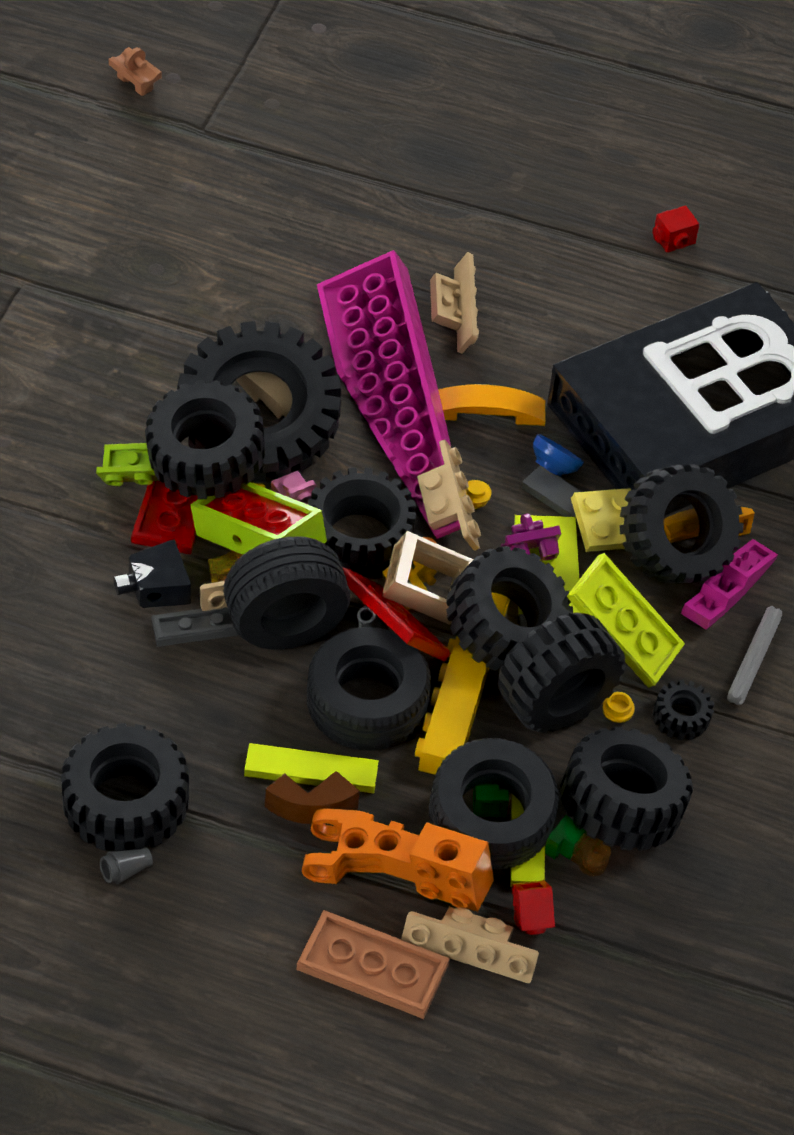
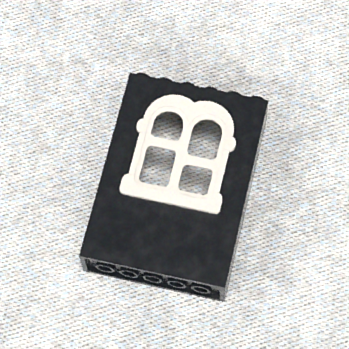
M755 282L553 364L547 405L615 489L630 488L631 490H637L634 484L640 478L647 477V473L664 467L695 464L699 468L707 467L713 470L715 473L714 477L722 476L728 484L725 487L728 489L794 460V322L789 318L787 312L782 310L772 299L770 293L765 291L758 282ZM741 329L751 331L763 347L752 355L740 358L730 349L722 337ZM710 343L727 363V365L704 375L688 379L671 361V358ZM776 361L791 377L790 381L785 385L764 394L755 395L738 377L737 373L762 362ZM719 380H725L743 402L724 411L716 412L700 395L698 389ZM676 495L669 502L664 516L689 506L691 503L682 496Z

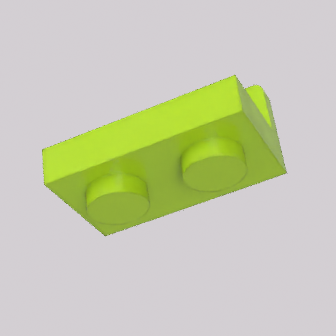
M147 443L105 444L103 467H97L96 474L107 485L122 486L124 482L150 485L153 481H159L149 462Z

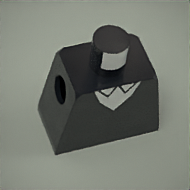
M175 539L131 554L128 558L129 574L114 577L117 595L135 592L139 606L142 608L191 604V582Z

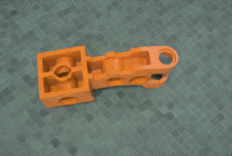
M327 808L317 810L314 813L311 824L312 834L321 840L339 843L337 851H332L331 854H305L302 874L313 882L337 884L347 872L386 873L414 882L416 892L428 899H439L451 903L456 908H467L478 912L494 881L487 841L427 822L420 835L404 831V824L391 821L388 826L373 821V814L357 810Z

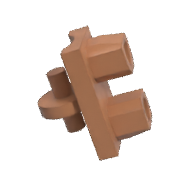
M128 47L119 56L109 58V66L117 71V77L123 82L130 81L135 85V91L144 96L153 90V83L162 78V72L145 60L146 54L142 49L137 47L131 49Z

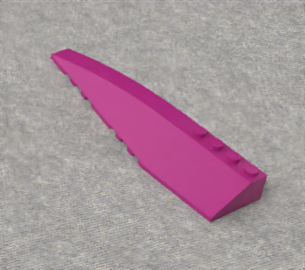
M392 250L318 283L317 288L336 371L358 405L360 412L368 422L369 427L387 457L395 467L399 477L411 492V497L416 502L429 525L417 476L444 465L439 441L445 439L450 446L451 444L409 272L396 252ZM459 520L436 530L430 527L437 539L461 529Z

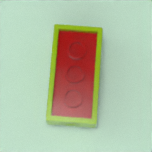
M251 482L247 485L241 484V489L233 494L229 491L221 498L207 496V499H198L190 505L197 536L242 555L262 543L284 537H307L322 543L327 542L322 510Z

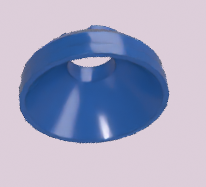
M537 434L533 442L536 456L535 462L551 473L561 477L563 474L577 472L582 467L584 461L563 446L541 434Z

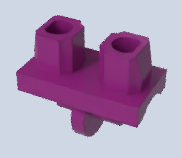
M527 513L521 515L520 524L512 525L513 534L506 535L505 543L501 544V547H510L511 551L515 547L524 549L526 554L529 555V549L538 548L541 561L556 559L559 555L558 539L562 533L560 526L543 528L542 520L533 521L530 514Z

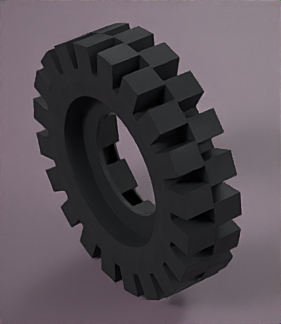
M250 321L240 323V333L235 334L232 327L228 326L217 331L216 342L210 337L205 338L197 345L198 355L190 353L185 361L184 373L179 375L177 390H179L178 387L180 385L188 383V386L196 384V381L204 380L205 383L220 381L223 382V386H228L245 374L267 372L281 378L288 385L292 394V406L287 416L276 425L264 428L265 458L262 460L263 465L260 471L254 473L255 478L251 482H266V473L273 472L275 478L278 479L290 474L291 467L296 466L302 472L313 465L314 454L321 458L329 448V438L334 439L341 410L339 375L335 376L336 366L329 355L322 357L323 347L313 338L305 343L304 332L291 326L286 334L280 333V323L269 321L265 322L264 331H257L256 322ZM215 430L199 431L188 436V446L193 449H211L226 442L230 436Z

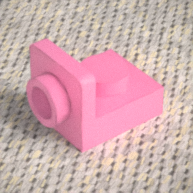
M298 471L271 481L272 491L307 505L309 499H311V492L316 487L313 480L306 482Z

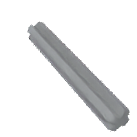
M773 606L766 609L728 692L727 699L730 703H735L736 705L743 704L783 614L781 609H776Z

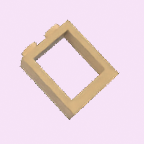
M406 531L394 545L382 596L450 625L452 621H448L446 609L449 607L446 603L447 599L408 583L412 561L452 577V585L454 580L474 559Z

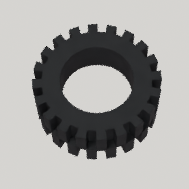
M348 468V475L343 476L341 471L333 473L332 481L327 477L321 480L320 489L315 487L311 492V499H309L308 505L322 510L327 542L324 544L334 550L341 566L365 578L366 574L372 573L373 579L381 578L382 570L390 565L394 545L406 531L414 534L416 519L415 501L411 500V492L408 488L401 490L402 482L397 478L392 482L388 481V473L381 471L379 476H375L371 468H365L364 474L357 473L356 468ZM367 515L383 523L388 532L375 538L358 539L339 533L333 528V525L346 516Z

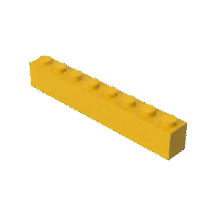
M492 593L494 604L505 617L510 599L504 595ZM456 636V639L450 638L447 648L451 652L449 655L450 659L448 663L443 662L438 678V681L442 682L441 688H434L430 706H434L433 713L427 712L423 724V731L427 733L425 739L419 737L415 750V756L420 757L418 771L434 775L446 756L451 754L457 747L464 746L468 742L490 669L486 667V663L483 661L478 663L472 659V654L467 649L464 651L461 648L458 636Z

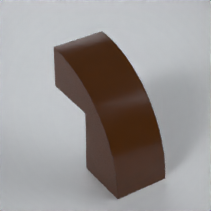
M337 771L309 793L286 774H283L266 788L265 808L286 820L302 824H312L314 813L320 809L358 810L360 790Z

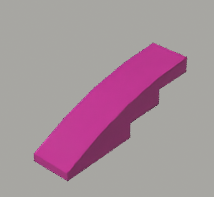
M752 539L733 554L734 559L729 565H723L721 573L712 576L703 583L700 593L684 604L681 614L707 630L747 593L776 560L778 554Z

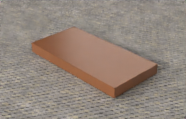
M323 910L297 962L296 970L424 1019L448 968L450 958Z

